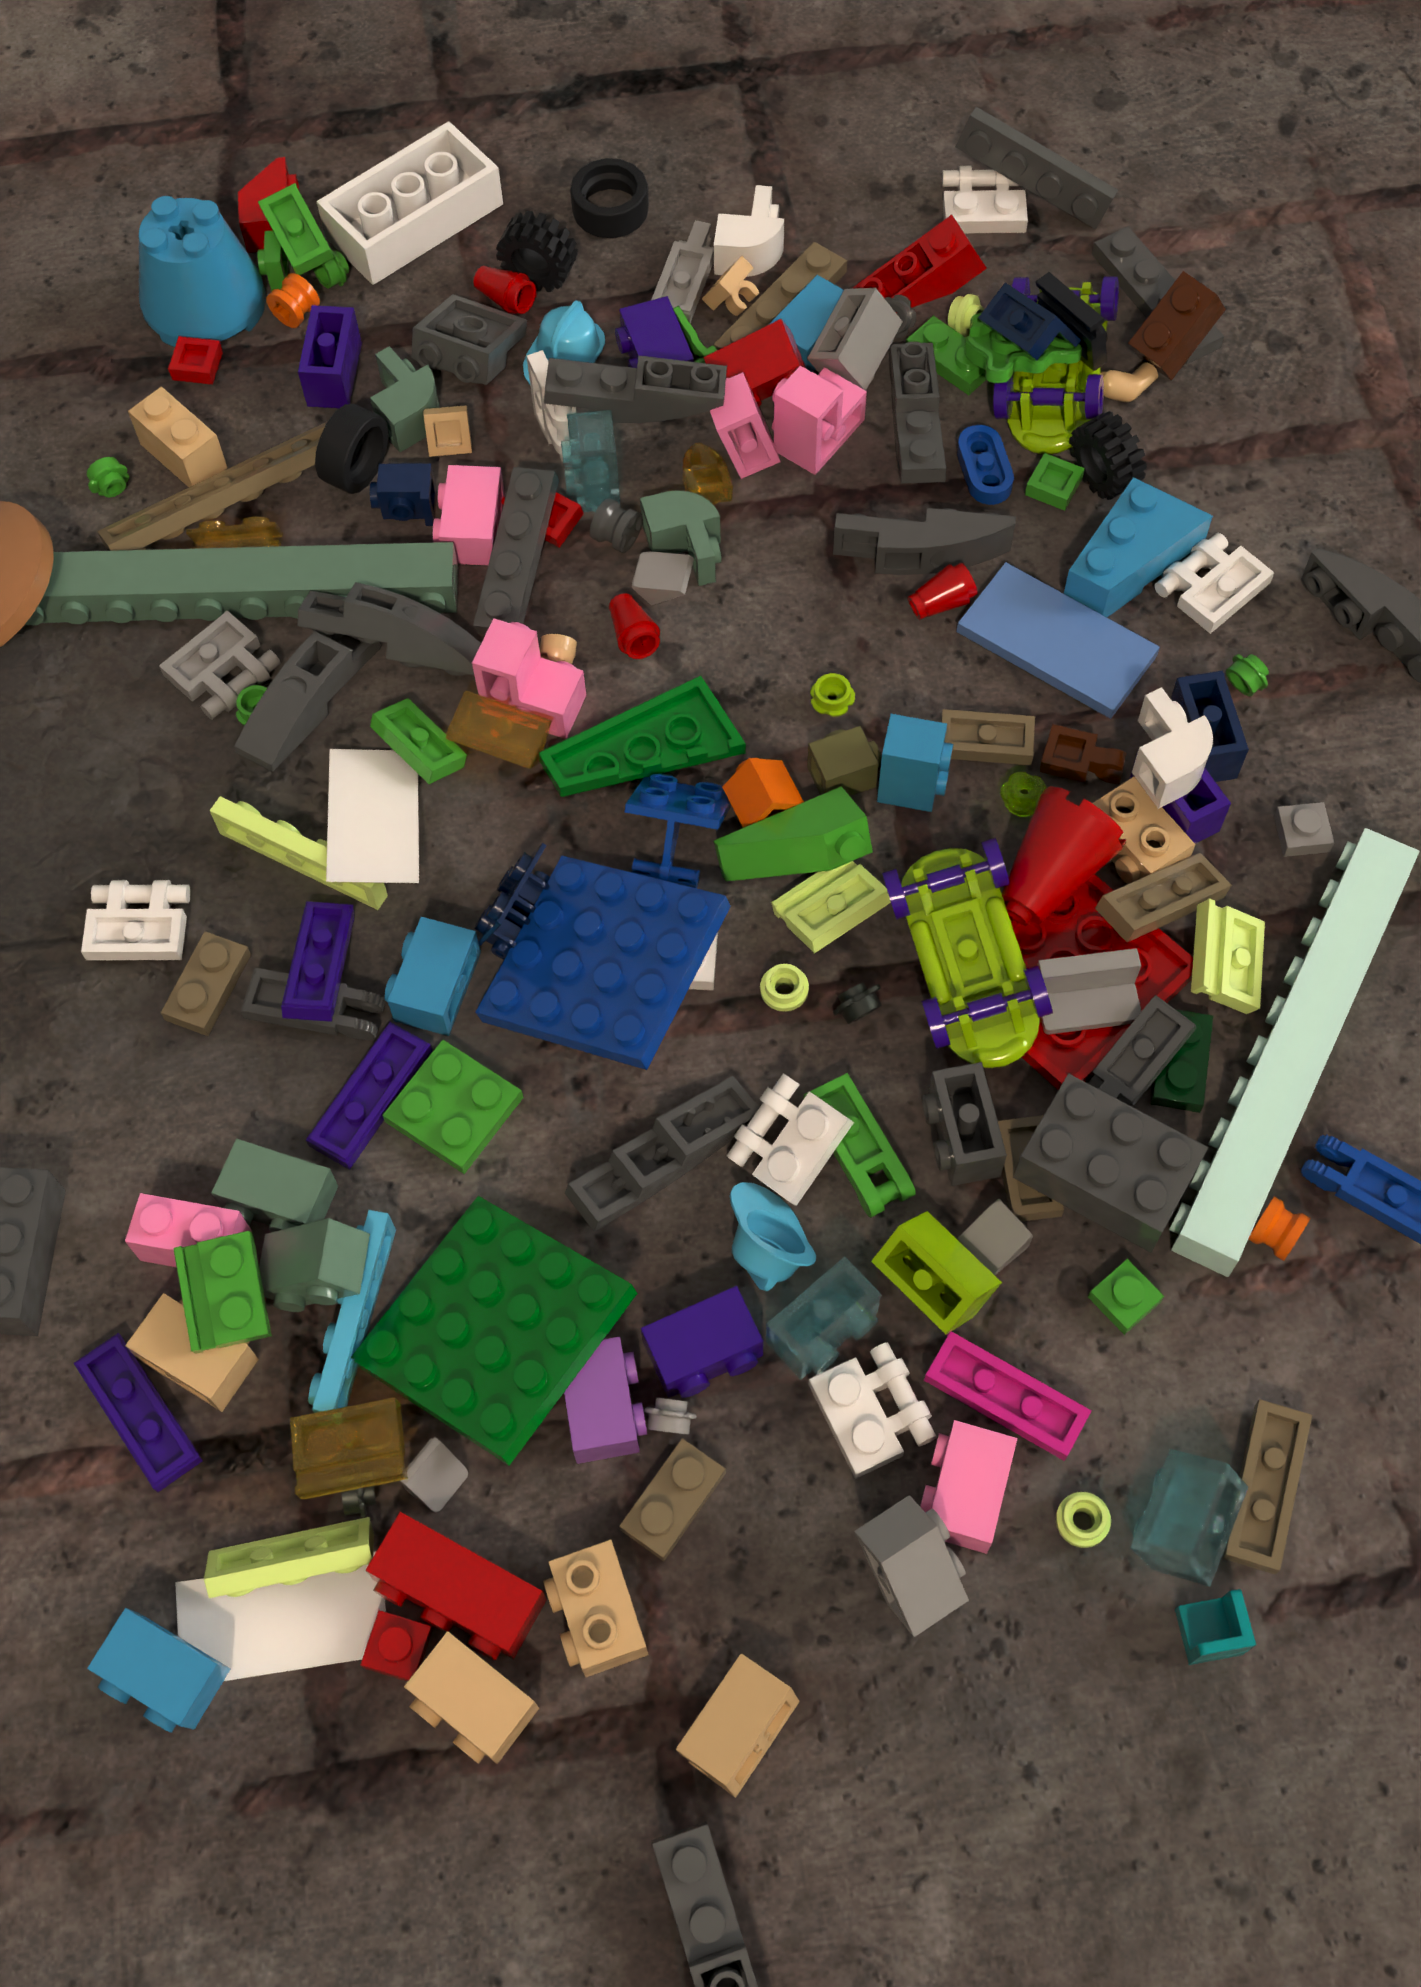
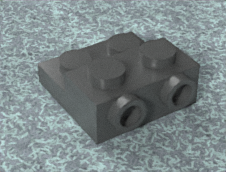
M452 294L413 327L411 358L417 360L422 367L428 365L430 369L454 373L463 382L487 385L506 368L507 352L526 335L527 320Z

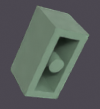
M236 1138L212 1190V1195L221 1208L240 1211L248 1225L254 1220L269 1225L268 1229L271 1232L323 1220L337 1191L338 1184L330 1168Z
M330 1218L265 1234L259 1264L264 1297L274 1300L273 1306L277 1309L301 1312L304 1311L306 1305H334L339 1298L360 1294L370 1234Z

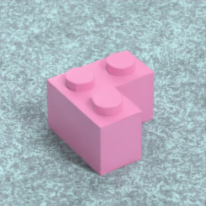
M799 366L788 379L784 378L778 383L772 396V401L774 402L772 430L774 431V445L777 453L816 475L865 420L867 391L825 367L816 375L806 368Z
M493 618L472 661L482 713L567 739L586 698L584 671L565 661L554 662L541 658L537 631L531 630L526 625L518 622L507 623Z

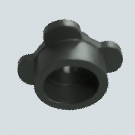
M862 982L838 996L842 1004L833 1011V1014L836 1016L842 1013L848 1025L865 1017L882 1006L876 995V991L881 989V987L877 984L867 989Z

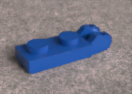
M1327 1134L1326 1136H1320L1315 1144L1317 1152L1338 1166L1350 1167L1345 1176L1333 1168L1325 1166L1324 1163L1308 1159L1301 1169L1302 1176L1324 1191L1336 1192V1197L1421 1244V1181L1363 1148L1359 1151L1333 1136H1328Z

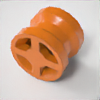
M289 273L282 281V288L273 289L268 294L266 303L270 311L280 322L290 328H297L304 321V314L311 311V306H319L320 299L313 286L306 279L298 274Z
M1274 1196L1252 1230L1248 1240L1255 1244L1264 1243L1273 1248L1274 1256L1284 1261L1311 1218L1303 1213H1291L1285 1209L1283 1201Z

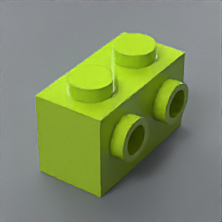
M928 1211L899 1225L871 1261L946 1335L972 1319L1002 1283Z

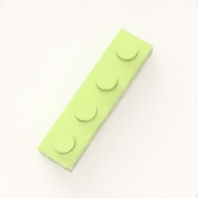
M220 796L210 809L219 833L376 910H379L388 896L384 883L326 882L327 841L318 839L316 842L302 836L288 822L278 820L275 823L262 817L257 809L243 801H238L235 804Z

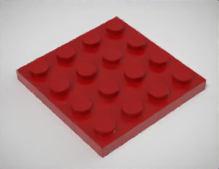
M1093 875L1041 924L1030 921L1027 926H1024L1010 918L1026 969L1037 966L1039 960L1137 948L1141 968L1135 985L1141 1011L1155 995L1168 1003L1192 980L1193 957L1158 928L1130 942H1126L1095 908L1103 895L1114 890L1096 875ZM1040 1018L1038 1035L1032 1047L1021 1058L1057 1090L1060 1089L1068 1073L1086 1082L1094 1075L1093 1070L1131 1024L1045 1034Z

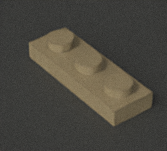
M1198 853L1103 895L1095 909L1126 942H1130L1197 911V905L1209 898L1215 900V902L1223 899L1232 885L1201 853Z
M1261 1399L1255 1404L1222 1553L1223 1559L1274 1575L1280 1571L1312 1419L1311 1414Z

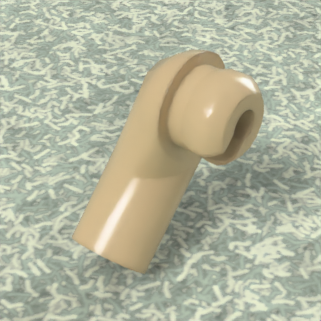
M1148 362L1143 363L1132 374L1118 370L1100 372L1104 379V396L1121 402L1135 400L1158 378L1157 369Z

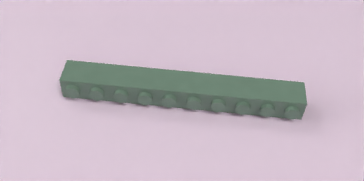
M453 542L53 552L54 560L50 581L41 602L26 622V625L60 622L83 624L85 622L99 621L127 623L139 620L171 622L179 619L215 621L227 610L236 618L259 620L264 617H292L298 619V609L310 590L347 597L355 582L403 595L428 606L440 614L456 613L459 567Z

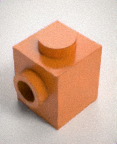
M748 758L738 765L735 774L722 786L743 828L804 802L782 760Z

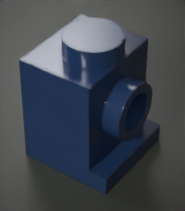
M431 463L379 464L377 482L370 483L371 508L381 509L383 519L399 521L424 519L426 526H433L437 490Z

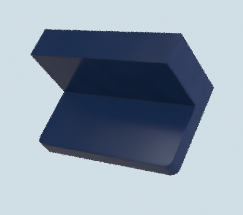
M1006 282L978 317L988 328L1035 360L1040 358L1056 336H1059L1075 348L1081 342V339L1056 315Z

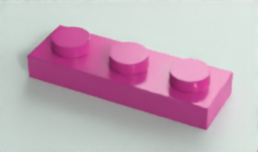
M952 1331L947 1336L924 1378L925 1382L1063 1461L1066 1460L1092 1410Z

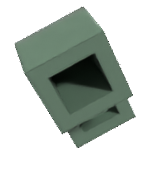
M389 346L375 354L381 382L386 388L370 397L373 412L380 415L387 422L388 440L399 452H402L426 437L424 409L440 407L434 376L430 367L425 365L416 371L407 358L401 360Z
M668 491L640 498L643 518L642 527L650 552L673 554L687 552L688 555L694 558L692 568L698 586L716 582L715 564L721 563L722 559L719 547L721 543L720 515L715 506L706 498L689 491Z

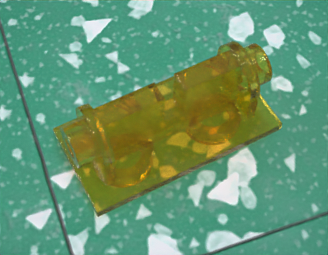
M249 517L243 519L242 525L226 526L225 522L204 521L199 523V528L186 529V534L195 544H198V547H191V549L281 546L280 540H273V537L283 536L278 525L275 522H269V518Z

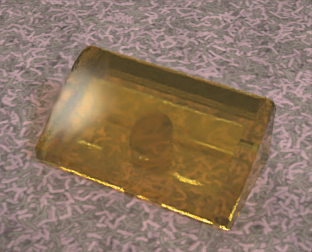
M466 690L450 723L446 739L514 764L533 768L540 763L538 753L544 749L552 720Z

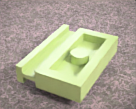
M851 861L831 871L815 873L771 903L774 915L778 919L781 917L786 922V926L810 950L816 953L890 904L891 901L887 888L861 864L856 865Z
M1210 898L1198 904L1191 992L1195 994L1200 992L1208 994L1210 1000L1245 1014L1260 1009L1265 922L1229 906L1218 907L1215 905V900Z

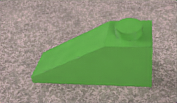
M842 786L714 840L721 874L725 881L831 871L873 852L867 817Z

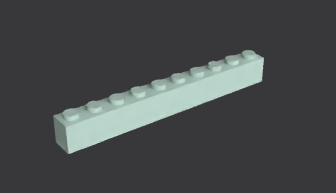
M1367 828L1364 829L1357 844L1347 841L1336 864V868L1344 871L1340 881L1329 880L1318 904L1326 908L1322 920L1313 917L1302 938L1301 944L1308 946L1309 949L1304 959L1298 956L1294 957L1283 980V983L1291 986L1286 999L1279 995L1276 996L1265 1019L1266 1023L1273 1025L1268 1038L1258 1035L1246 1062L1255 1066L1249 1080L1242 1076L1239 1077L1227 1102L1235 1106L1236 1109L1230 1121L1222 1117L1220 1118L1208 1145L1217 1148L1211 1163L1201 1160L1189 1185L1190 1188L1198 1191L1191 1206L1183 1202L1181 1203L1169 1230L1178 1234L1171 1251L1226 1277H1229L1235 1268L1420 852L1419 850Z

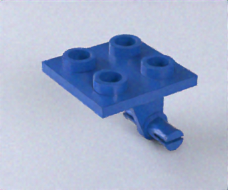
M653 774L650 778L644 777L626 802L625 813L668 820L662 863L634 858L631 873L697 888L700 870L673 866L680 823L718 830L731 804L722 786L709 782H700L695 786L677 783V778L666 774Z

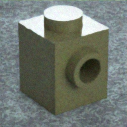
M861 726L849 730H835L827 734L823 739L808 743L807 768L820 795L841 786L849 796L876 787L878 768L881 767L882 757L875 741L868 742Z

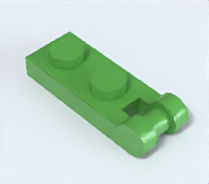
M848 1073L810 1091L854 1122L833 1154L857 1193L863 1210L870 1218L885 1211L884 1205L896 1199L903 1202L916 1195L915 1187ZM883 1169L888 1181L875 1187L869 1176Z

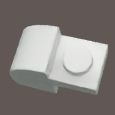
M756 185L751 216L718 214L714 239V275H723L741 256L754 267L746 277L764 273L779 261L784 249V219L779 218V205L772 204V186Z
M1162 687L1145 695L1138 722L1152 741L1139 747L1132 774L1158 809L1183 797L1195 788L1201 779L1213 744L1212 729L1206 716L1204 715L1188 723L1181 705L1176 701H1172Z

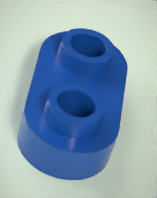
M973 425L967 427L959 436L957 457L969 492L980 503L988 505L1002 503L1010 496L1014 480L1013 470L999 433L989 426Z

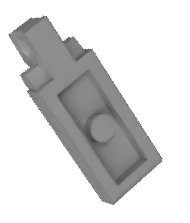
M696 220L687 242L679 240V242L674 241L651 299L655 300L668 296L672 308L680 306L689 323L692 321L714 263V247H710L712 240L710 238L711 224Z

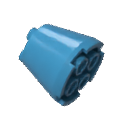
M162 196L154 200L151 205L152 210L144 217L139 228V304L145 321L159 334L161 341L173 347L176 346L178 336L223 341L236 335L243 329L250 332L264 312L266 304L265 287L258 267L220 214L217 204L210 200L195 198L174 199L170 196Z

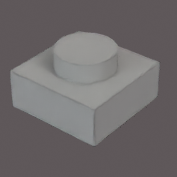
M1324 802L1277 807L1274 820L1283 857L1328 853L1331 851L1334 839Z

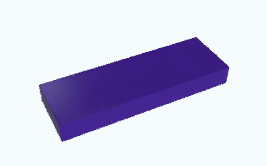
M306 901L281 1005L283 1018L332 1022L355 917L354 905Z
M389 1022L307 1137L306 1142L308 1146L350 1170L383 1123L384 1118L382 1115L432 1053L431 1044Z
M117 1333L74 1362V1365L153 1489L160 1492L203 1462V1459L137 1358L125 1346L127 1343L124 1338Z

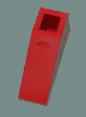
M951 214L851 289L876 288L884 299L886 297L894 298L895 295H903L911 301L910 306L913 308L953 294L986 270L987 267Z

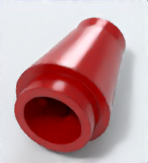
M481 266L475 273L474 287L507 313L524 314L532 307L536 297V287L526 274L488 266Z
M963 563L955 566L948 564L918 588L915 593L909 595L907 599L917 619L922 620L925 617L970 604V598L977 595L978 591L969 570Z
M623 593L615 596L609 603V610L620 651L633 659H643L650 656L657 650L660 644V629L658 625L634 600L632 595Z

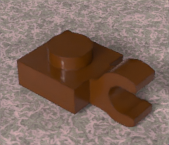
M1052 724L1041 760L1040 772L1086 782L1088 772L1090 771L1102 781L1120 784L1127 753L1119 749L1097 747L1098 734Z

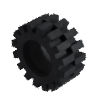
M526 211L525 215L520 212L514 218H511L497 244L496 250L498 252L496 257L497 260L502 261L500 267L503 270L526 274L530 281L535 284L536 291L541 292L543 286L546 292H553L554 288L558 290L565 282L576 260L578 249H575V239L568 238L570 232L566 227L561 230L557 228L560 222L553 218L551 223L546 221V214L539 213L538 217L535 218L533 211Z
M1110 411L1103 412L1074 429L1071 433L1072 437L1069 439V444L1073 446L1070 449L1071 456L1077 459L1074 464L1085 468L1082 478L1083 482L1088 481L1090 483L1089 489L1093 493L1098 491V497L1102 499L1107 498V500L1122 494L1133 477L1140 481L1145 479L1146 473L1144 470L1147 469V463L1141 460L1145 456L1144 450L1138 448L1136 444L1140 440L1137 435L1132 437L1130 434L1132 427L1128 423L1122 425V417L1118 414L1113 416V412Z

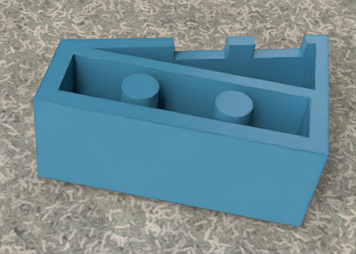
M1133 477L1069 569L1064 594L1099 614L1109 617L1142 593L1144 586L1158 576L1164 577L1163 572L1174 562H1179L1191 553L1193 546L1202 539H1206L1213 515Z

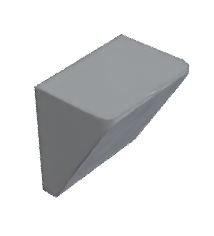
M641 553L632 581L633 590L650 605L685 595L694 558L691 555Z
M997 1199L957 1240L987 1269L996 1275L1029 1248L1033 1235L1000 1199Z
M434 1437L427 1442L400 1475V1482L409 1494L429 1510L437 1513L466 1480L469 1472L448 1448Z

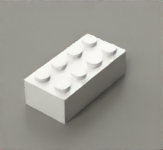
M448 121L316 202L325 238L374 285L503 205L499 168Z

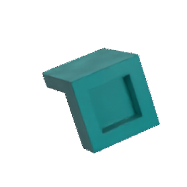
M1241 1589L1228 1591L1222 1598L1180 1605L1174 1609L1189 1665L1241 1656L1256 1646Z

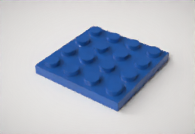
M561 856L547 883L550 886L549 889H543L534 905V913L530 912L528 916L530 920L529 925H523L514 941L517 945L514 948H510L475 1013L483 1023L647 1070L731 905L725 895Z

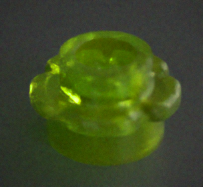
M1016 772L1009 776L1008 782L1003 783L1000 792L1001 798L1006 808L1012 814L1030 816L1035 810L1040 795L1046 789V785L1036 775L1032 776L1026 772ZM1025 789V790H1027L1029 793H1028V794H1022V793H1020V790Z

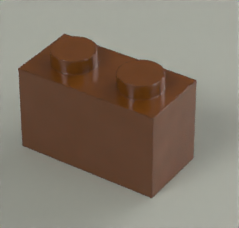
M1183 271L1128 344L1141 360L1152 364L1158 372L1172 380L1226 309L1215 292Z

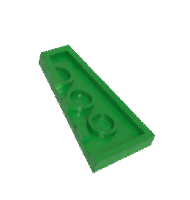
M699 676L549 747L538 754L540 763L559 795L564 797L649 777L653 774H661L745 754L746 743L702 676Z

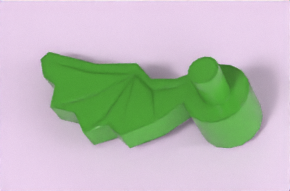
M680 306L674 307L673 310L690 351L699 356V359L694 362L705 363L703 357L717 351L716 347L712 345L706 348L699 340L696 331L688 322Z

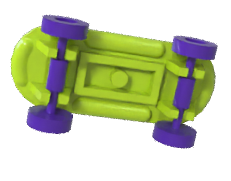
M1104 276L1101 294L1093 292L1091 282H1083L1082 288L1070 287L1071 291L1104 318L1102 326L1107 332L1108 321H1116L1119 301L1118 277ZM1015 277L1012 287L1038 304L1037 295H1030L1029 278ZM1080 360L1072 364H1051L1042 373L1014 372L1013 378L1011 376L1009 381L994 384V416L996 419H1007L1013 438L1023 448L1033 453L1056 454L1073 447L1069 444L1072 431L1102 414L1104 379L1103 375L1100 374L1101 367L1093 371Z
M992 838L981 842L985 859L967 849L947 848L936 850L921 857L910 866L902 879V883H900L896 869L882 873L896 920L903 917L907 919L931 996L930 999L923 1000L922 1005L936 1049L948 1046L960 1059L969 1064L982 1062L984 1068L1004 1067L1019 1060L1032 1047L1038 1035L1040 1017L1053 1014L1039 966L1026 969L1000 887L1010 884L997 840Z

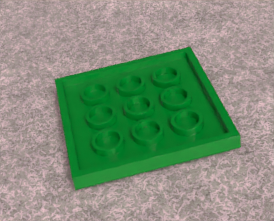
M477 1196L351 1358L354 1359L359 1368L510 1466L638 1293L631 1283L482 1197Z

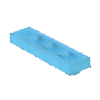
M368 1210L364 1226L358 1225L356 1228L370 1234L360 1294L337 1299L338 1304H341L336 1323L331 1322L328 1325L323 1342V1352L327 1354L323 1372L314 1375L309 1389L308 1401L309 1404L313 1405L312 1410L321 1422H333L339 1426H342L358 1369L351 1356L367 1337L396 1233L389 1214Z

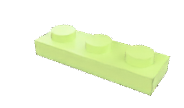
M370 1517L211 1550L208 1553L204 1575L208 1597L213 1598L223 1595L238 1597L250 1593L255 1588L278 1583L294 1585L303 1582L308 1577L334 1571L342 1574L353 1572L363 1565L369 1564L373 1558L374 1533Z

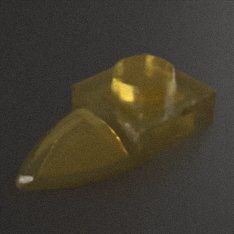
M702 443L693 444L686 451L683 458V485L685 491L696 493L709 500L713 505L718 502L732 501L733 485L723 458L715 450Z

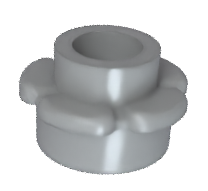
M656 1398L655 1408L646 1407L644 1409L645 1413H649L647 1429L663 1432L689 1434L691 1419H696L697 1416L695 1413L687 1412L688 1401Z

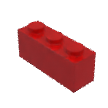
M402 1512L398 1514L365 1570L377 1582L373 1589L375 1593L400 1607L408 1599L424 1609L420 1616L421 1619L445 1633L447 1631L450 1632L452 1626L471 1635V1638L467 1644L495 1661L500 1652L514 1660L547 1601L542 1590Z

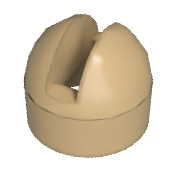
M561 634L543 635L540 642V656L550 661H565L572 664L576 654L577 641Z

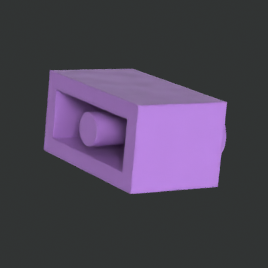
M620 1337L603 1339L564 1392L573 1453L577 1464L640 1453L637 1436L647 1435L642 1402L632 1404L629 1391L630 1384L639 1383L634 1352L623 1353Z

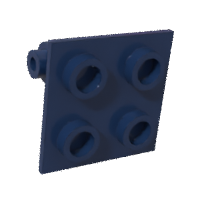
M544 843L531 856L523 852L514 867L511 866L497 887V891L500 893L493 904H489L474 927L475 930L481 933L478 937L479 946L487 941L493 945L491 952L499 958L505 959L510 948H514L517 945L514 941L523 925H529L530 920L528 916L530 912L534 913V905L543 889L548 890L550 887L547 884L550 879L547 874L541 871H535L534 874L531 873L547 846Z

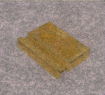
M395 1397L290 1418L293 1468L297 1478L295 1494L303 1500L408 1479L404 1465L405 1446L401 1404Z

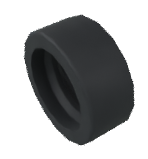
M600 159L580 168L572 178L570 189L572 212L576 223L585 232L600 238H617L629 235L640 228L646 220L649 207L648 184L644 173L634 164L622 159ZM607 189L621 190L632 196L626 203L611 208L599 207L588 201V198L593 194Z
M345 404L336 410L326 423L318 442L315 457L317 476L324 482L349 494L361 492L376 476L378 465L383 462L388 445L389 432L387 422L380 415L356 404Z

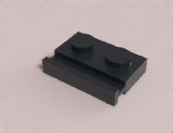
M1050 272L1036 280V286L1042 290L1037 295L1038 304L1056 315L1081 339L1079 343L1082 348L1080 360L1093 371L1107 363L1106 342L1108 336L1102 326L1104 318Z

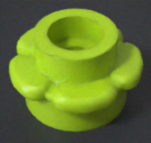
M836 673L821 676L810 691L813 697L811 705L814 710L820 714H828L831 717L844 715L848 711V706L853 705L855 701V692L851 688L849 681L844 676ZM828 696H835L836 699L830 700Z

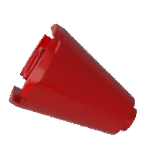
M1050 786L1040 795L1008 875L1010 884L1004 886L1002 890V896L1009 917L1024 926H1027L1030 921L1041 924L1116 856L1126 844V839H1119L1124 833L1123 830L1109 815L1086 799H1083L1079 806L1066 800L1065 798L1070 791L1063 788Z

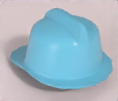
M575 300L571 306H561L552 309L544 316L540 324L538 336L526 355L543 350L548 361L549 358L595 363L605 346V335L599 325L594 323L590 315L584 311L582 303ZM526 356L523 362L524 377L530 384Z
M741 1182L733 1186L729 1197L738 1221V1227L732 1244V1254L734 1259L747 1270L760 1290L769 1291L777 1282L790 1278L800 1266H810L815 1263L816 1254L809 1244L798 1218L778 1195L755 1183Z

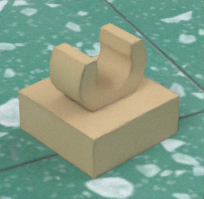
M741 256L723 273L703 296L702 300L713 311L725 300L727 309L733 315L738 316L747 308L746 304L740 300L738 294L743 295L748 302L759 294L757 287L752 282L744 280L754 267Z
M467 405L424 409L423 416L429 457L472 453Z

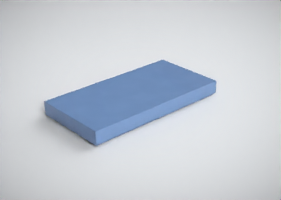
M1007 562L1004 563L958 622L956 631L1110 719L1155 660L1160 649L1158 645Z

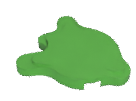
M981 313L975 314L971 318L970 333L965 338L966 357L973 364L986 370V380L992 383L1009 381L1013 372L1042 373L1054 363H1077L1080 361L1082 353L1080 344L1075 348L1065 340L1055 337L1040 358L1035 360L988 328L978 319Z

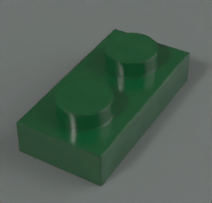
M1177 1010L1196 1024L1197 1029L1154 1080L1150 1104L1200 1113L1205 1099L1213 1016Z

